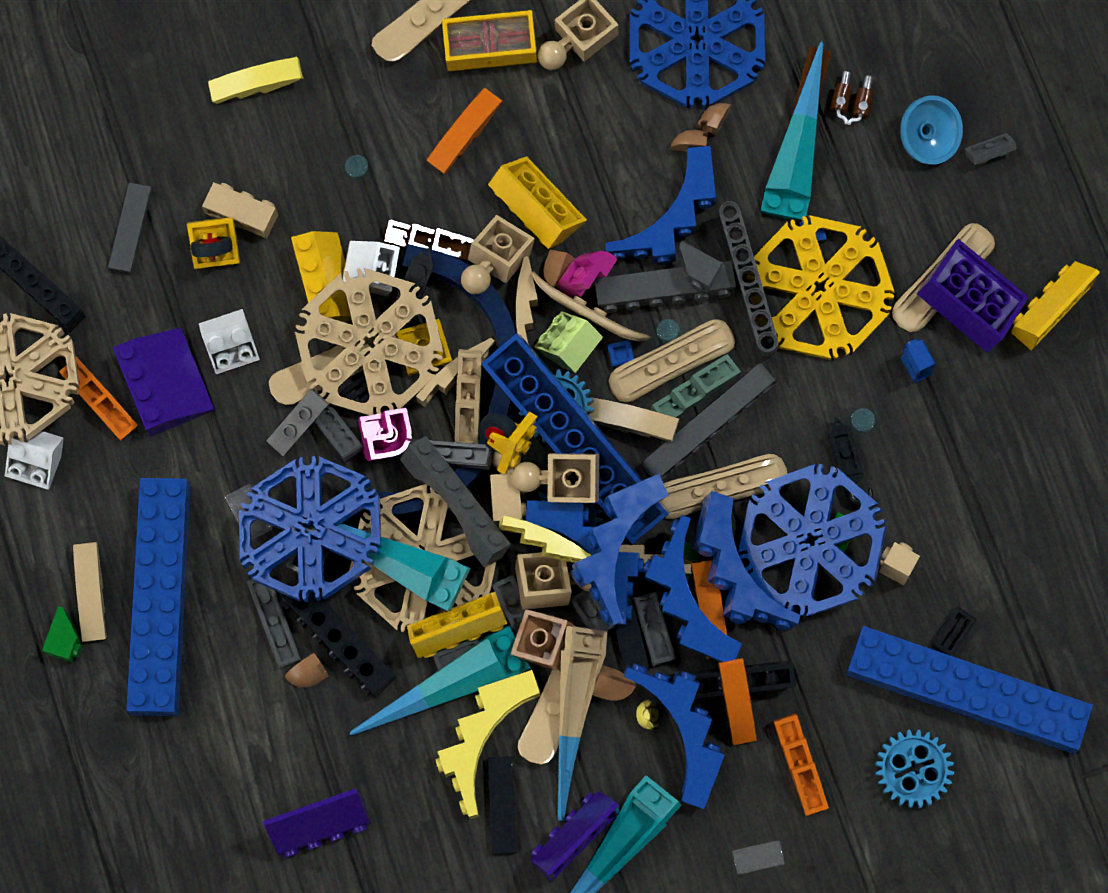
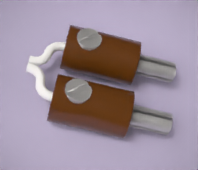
M843 71L841 83L835 85L830 111L843 119L844 124L851 125V122L868 119L870 116L874 91L871 90L873 78L865 76L863 88H859L856 95L852 114L856 118L848 121L843 115L847 113L852 92V86L848 84L851 73Z

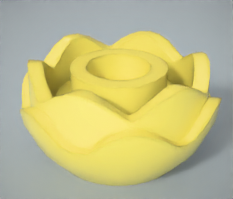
M648 699L640 703L637 707L636 715L638 723L642 727L653 730L654 727L659 725L657 722L659 711L655 708L656 703L653 704Z

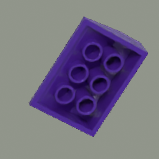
M960 239L954 242L916 293L987 353L1004 338L1028 299L1025 293Z
M181 328L135 338L113 347L144 427L150 437L215 410Z
M356 788L263 821L277 854L280 857L284 856L285 859L298 855V850L307 848L308 851L322 846L321 842L329 839L331 842L344 839V834L352 831L354 834L362 833L368 830L367 826L372 825L363 798Z
M597 791L595 794L589 793L582 801L584 806L578 812L575 809L570 812L565 818L567 823L561 829L557 826L548 835L550 840L544 846L539 844L531 852L533 856L530 859L531 863L552 883L619 814V804L600 791Z

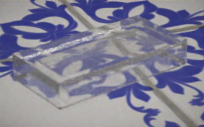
M779 840L732 850L737 875L785 865Z

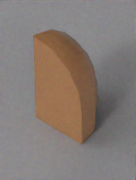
M716 103L708 107L702 114L696 127L703 131H708L709 134L716 137L732 105Z
M686 130L674 138L669 150L687 152V148L706 146L708 131Z
M549 251L544 266V277L548 284L560 288L559 280L570 263L575 259L573 256L565 252Z
M315 653L299 662L285 675V678L292 685L300 688L314 686L329 677Z
M602 665L592 695L606 700H622L632 694L636 685L634 681L624 677L623 672Z

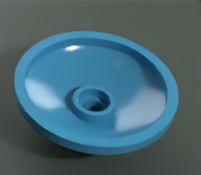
M921 97L910 104L902 117L900 126L901 140L907 153L916 161L931 165L943 163L951 158L960 146L963 135L961 116L956 107L943 97ZM923 127L926 129L925 134L922 132Z

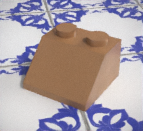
M526 609L511 655L541 667L561 672V651L565 650L566 627L576 626L567 620Z

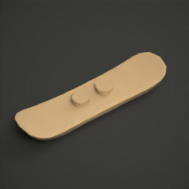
M419 0L399 18L377 33L372 39V46L383 59L392 62L398 61L408 55L441 26L442 19L450 18L471 0Z
M976 223L966 225L926 272L901 296L892 309L893 319L900 328L908 332L919 331L924 328L937 312L916 293L957 239H960L982 259H985L993 251L995 240L987 229Z
M534 271L532 272L537 285L550 298L600 327L632 341H647L650 338L649 335L633 331L606 318L607 313L597 307L594 310L586 307L587 302L577 296L574 299L550 286Z
M718 319L710 320L667 344L617 367L611 373L608 380L612 394L622 402L634 401L679 375L729 353L734 348L736 342L732 330L724 321Z
M377 333L371 338L364 337L365 343L359 351L361 352L367 347L374 348L373 342L379 334ZM337 345L311 357L313 368L316 370L324 369L345 347ZM300 362L276 372L271 376L268 383L274 398L279 403L289 405L300 402L311 390L310 386L316 379H312L307 384L303 364ZM360 366L351 376L364 371L363 366ZM319 385L313 388L317 393L323 390Z
M766 454L712 471L665 482L663 484L669 496L661 502L670 512L665 519H676L682 515L685 516L700 511L704 497L711 491L734 498L733 501L750 497L753 494H763L764 491L760 486H766L771 490L770 486L765 482L786 475L787 468L782 458L775 454Z
M551 671L539 701L518 742L520 755L533 763L544 764L549 762L554 757L559 746L561 672Z

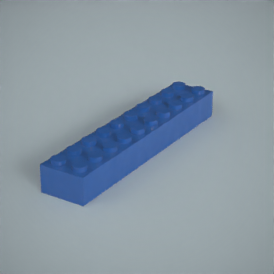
M516 333L481 363L525 417L529 412L537 416L534 426L537 427L536 430L555 453L599 454V501L597 503L603 510L604 499L607 496L643 481L520 334ZM573 472L575 477L579 480V477L575 474V472ZM661 501L642 513L628 530L626 537L632 544L636 543L670 514Z
M140 478L127 712L130 715L179 716L191 484L187 479Z
M863 626L846 673L847 676L1072 754L1079 751L1093 707L1092 704L866 626Z

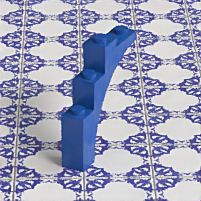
M710 146L687 148L685 180L677 199L669 210L655 224L641 233L623 240L605 243L606 252L615 256L617 261L632 256L636 259H642L648 255H652V262L658 263V265H668L676 260L674 235L688 237L695 233L694 207L707 209L711 205H715L716 202Z
M659 474L613 493L604 499V511L608 517L611 516L612 520L591 529L588 532L589 537H587L591 549L596 550L597 553L572 565L573 570H571L575 582L580 583L581 587L591 584L590 593L594 601H598L601 606L600 615L605 624L608 623L610 627L623 621L617 604L614 585L615 565L621 544L628 530L638 517L649 507L669 496Z
M711 491L703 499L692 549L698 551L703 556H713L707 582L713 584L717 589L729 590L723 616L730 618V621L737 624L746 623L754 617L755 621L769 622L781 630L792 629L799 623L800 615L784 608L771 599L753 581L739 557L732 534L731 514L734 498Z
M527 500V522L565 535L580 544L591 555L597 553L596 550L591 549L587 537H589L588 532L595 527H585V523H589L590 512L589 509H586L584 503ZM619 552L617 557L614 585L617 604L623 619L617 625H627V620H632V606H628V597L633 596V582H629V578H639V573H643L644 559L640 558L639 553Z
M682 515L680 520L675 519L670 532L674 533L671 541H666L661 554L665 555L664 558L654 555L652 560H647L643 572L646 573L645 579L670 589V593L665 592L660 602V605L664 606L662 612L688 623L687 626L682 625L677 636L678 639H681L680 646L720 663L736 660L742 643L725 635L713 625L700 610L690 592L685 575L683 552L691 518Z
M635 663L633 667L627 665L624 677L642 685L657 696L670 711L679 726L686 755L685 780L680 798L683 802L704 809L723 761L724 753L720 750L721 747L711 742H707L706 745L703 744L712 721L711 716L707 715L708 711L696 706L694 710L690 709L699 687V682L695 680L696 676L682 671L681 674L675 672L673 680L669 681L670 676L656 672L653 675L646 672L647 668Z

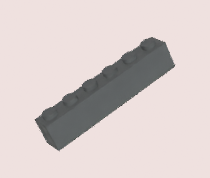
M732 261L722 262V270L708 293L703 290L699 292L690 286L683 267L595 278L597 305L599 309L606 313H613L617 309L622 308L636 310L640 306L645 305L659 307L667 302L682 304L690 299L704 301L713 296L727 298L731 294H735L736 289Z

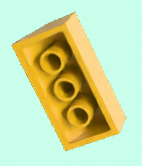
M527 156L502 165L488 183L495 195L508 205L509 209L524 222V225L548 249L561 244L587 221Z
M312 231L291 237L308 303L340 273L343 279L346 261L337 232ZM342 290L335 291L319 306V313L322 316L341 322L352 320L346 293Z
M1076 261L1070 267L1065 265L1058 273L1060 278L1055 283L1050 281L1042 290L1044 295L1040 299L1035 297L1027 306L1029 308L1025 315L1020 313L1012 323L1014 327L1011 333L1032 351L1093 286L1100 272L1095 268Z
M492 592L452 608L451 612L446 610L407 625L410 643L418 658L423 656L428 658L435 655L438 650L444 648L452 649L464 640H475L487 631H498L504 627L503 625L507 624L496 592Z

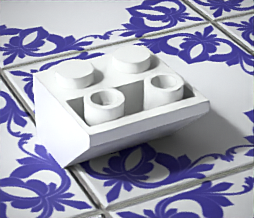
M350 241L343 281H347L345 279V271H348L350 278H357L358 268L361 269L363 278H365L364 268L395 277L400 247L380 242ZM372 282L369 285V292L386 296L392 292L393 286Z
M243 309L199 323L201 335L216 374L260 360Z
M40 431L28 441L26 433H24L25 440L21 443L19 437L14 436L12 438V445L8 444L5 477L49 489L61 459L63 437Z

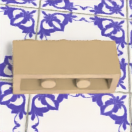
M213 182L202 205L205 214L217 219L233 217L235 226L266 239L278 217L273 203L267 200L258 201L254 199L253 195L244 191L241 193L236 192L225 183L219 185Z

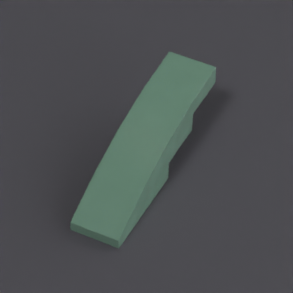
M726 354L692 375L688 381L654 403L650 410L678 418L738 376L741 371L729 355Z

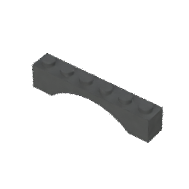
M426 436L409 444L400 459L414 478L430 486L448 504L462 526L470 550L479 562L486 568L500 560L511 545L507 538Z

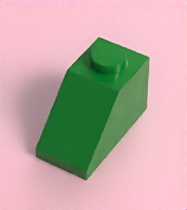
M58 606L42 651L46 655L73 663L74 659L78 658L81 653V639L68 612L63 607Z

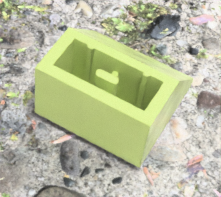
M561 311L553 319L546 332L540 336L534 348L560 367L576 373L603 336L587 320Z

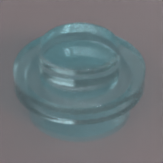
M353 155L347 159L345 169L350 176L361 177L367 172L368 163L363 156Z
M671 319L661 321L657 327V335L663 341H672L680 334L679 325Z
M858 409L852 415V425L858 431H868L874 426L875 416L869 409Z

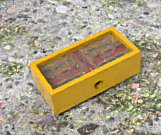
M532 10L442 19L447 71L537 63Z

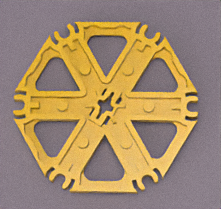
M810 215L808 218L811 225H808L807 218L803 216V225L801 227L796 226L793 219L790 224L792 230H790L786 222L754 256V259L758 263L756 266L763 288L796 295L778 315L771 317L778 338V344L781 342V339L784 340L778 348L828 360L832 359L829 354V350H831L833 358L838 359V349H843L846 356L850 354L848 345H850L854 353L889 316L890 313L884 312H890L892 307L886 306L884 300H893L895 291L879 243L870 248L874 244L875 238L873 237L868 242L862 238L866 234L865 229L859 235H855L861 229L860 226ZM821 228L842 232L847 236V242L826 264L816 238V231ZM784 239H790L793 242L801 270L771 264L768 261V256ZM865 257H871L875 262L880 277V284L873 287L844 279ZM747 275L746 280L753 282L755 277ZM826 281L825 291L820 290L812 296L816 289L815 283L820 285ZM752 296V305H758L761 302V298ZM838 304L871 311L873 317L858 334L851 335L846 330ZM814 311L824 338V343L819 346L799 342L793 338V333ZM765 318L757 319L760 327H764L768 323Z

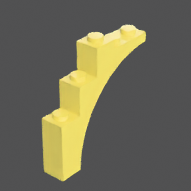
M533 671L478 688L480 695L475 697L479 709L484 708L485 711L458 719L460 726L455 727L459 741L464 740L465 743L437 751L439 758L435 759L439 773L444 771L446 777L456 776L452 778L455 792H461L463 800L459 801L462 814H468L470 820L479 817L475 801V775L478 760L486 741L508 714L521 705L540 697Z

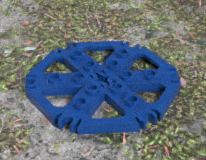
M637 0V5L642 7V10L637 11L632 8L630 14L631 70L641 69L643 72L637 75V79L641 81L642 85L687 108V99H689L691 109H693L694 101L696 100L702 102V109L706 107V99L709 100V107L752 85L754 80L758 78V74L752 71L754 68L763 70L765 65L764 13L762 14L763 9L753 10L751 8L756 4L757 0H737L734 6L708 19V0H685L686 19L659 6L657 0ZM749 24L755 27L756 48L752 52H746L723 40ZM645 25L671 40L648 53H643L639 49V28ZM696 30H698L699 38L703 39L700 40L698 49H696L695 40H691L695 38ZM686 60L685 89L676 90L658 80L657 75ZM709 60L737 74V80L719 90L711 89L709 86Z
M312 456V463L307 466L303 457L299 459L300 467H297L298 461L294 459L250 488L252 492H247L246 495L253 501L248 505L241 503L245 511L239 509L240 561L244 568L250 565L254 566L248 572L253 581L301 602V593L305 602H308L310 593H315V598L317 601H320L322 597L324 600L369 571L371 569L370 566L374 565V561L368 558L371 553L380 554L379 549L375 546L382 549L380 496L376 489L366 492V489L372 484L362 474L320 456L319 465L315 456ZM325 474L335 475L351 483V487L322 505L321 480ZM288 478H295L297 509L269 497V492ZM362 509H367L371 513V535L366 539L337 527ZM260 520L283 530L257 549L251 548V524L254 521ZM313 524L317 531H309L307 533L303 526L310 527ZM323 548L351 560L353 568L334 582H326L324 580ZM298 552L299 583L296 586H289L271 578L270 572L274 567Z
M814 464L766 481L765 483L770 486L771 490L766 486H760L764 491V496L759 498L755 494L752 495V498L758 502V505H755L749 499L738 550L739 554L748 551V554H742L739 557L741 560L749 559V566L745 567L747 572L753 571L749 575L771 599L793 612L796 606H800V615L808 617L859 600L860 598L853 591L861 596L865 595L861 591L860 586L862 583L873 586L872 581L867 579V575L876 581L887 526L877 529V526L886 524L884 519L880 521L875 519L876 514L882 512V509L873 507L880 504L839 468L837 475L836 468L832 466L830 473L825 475L823 473L824 465L819 464V466ZM801 479H808L811 486L805 515L803 516L780 495V489L784 485ZM844 486L860 500L861 507L856 512L829 521L836 487ZM761 513L766 514L788 534L759 546H755L751 541L755 519ZM810 534L814 537H820L815 541L814 546L804 543L810 539ZM869 534L872 537V546L868 563L865 566L860 567L836 546ZM795 559L789 589L786 593L780 594L763 579L762 573L766 569ZM821 564L842 583L843 591L837 596L822 601H815L813 595Z

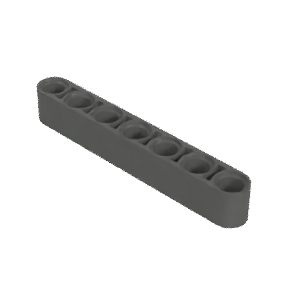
M727 201L720 207V220L759 353L766 357L772 356L778 350L776 331L740 208L735 202ZM727 210H734L736 215L733 218H726L724 213ZM734 231H739L742 233V237L734 240L730 237V234ZM739 253H746L749 258L741 262L736 259V256ZM751 274L755 277V280L752 283H745L742 280L743 277ZM752 296H758L761 298V302L758 305H752L749 303V299ZM758 318H765L768 323L764 327H759L755 324V321ZM769 339L774 342V346L770 349H765L761 343Z
M762 363L757 365L674 435L672 443L665 442L646 458L641 466L651 477L659 474L663 480L770 390L777 380Z

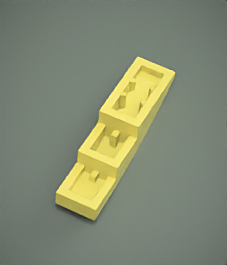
M293 57L246 68L210 80L208 83L212 102L219 104L234 97L242 99L257 92L265 94L301 80L303 76L299 58Z
M503 516L499 521L498 528L500 530L521 534L520 543L543 547L541 557L576 563L591 556L568 539L533 523L508 516Z

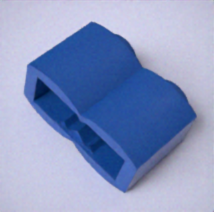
M914 339L905 344L906 348L903 350V355L900 359L913 383H917L930 377L934 373L933 369L937 364L924 340L918 341V339Z

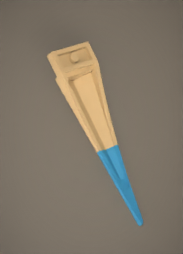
M566 627L565 650L561 651L558 821H563L565 817L581 733L592 694L606 656L607 631Z

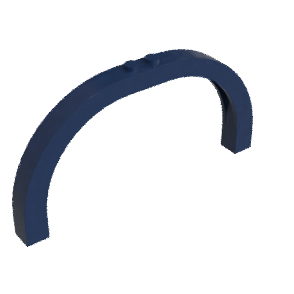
M408 244L402 265L404 273L407 272L412 257L419 255L426 248ZM431 249L433 264L436 265L430 278L449 284L470 297L482 309L490 321L500 348L516 332L510 313L498 292L491 284L483 293L471 294L467 292L462 286L461 275L469 265L446 253ZM496 382L488 414L500 413L513 420L514 412H511L513 401ZM479 439L478 444H484L482 440ZM458 467L454 472L466 488L470 490L486 473L487 469ZM345 484L344 490L351 487V485ZM430 486L427 487V493H431ZM377 491L380 499L400 493ZM413 498L395 504L392 507V514L397 519L422 515L424 502L421 498ZM362 509L356 515L364 516L363 514L366 512L371 516V513L367 509Z

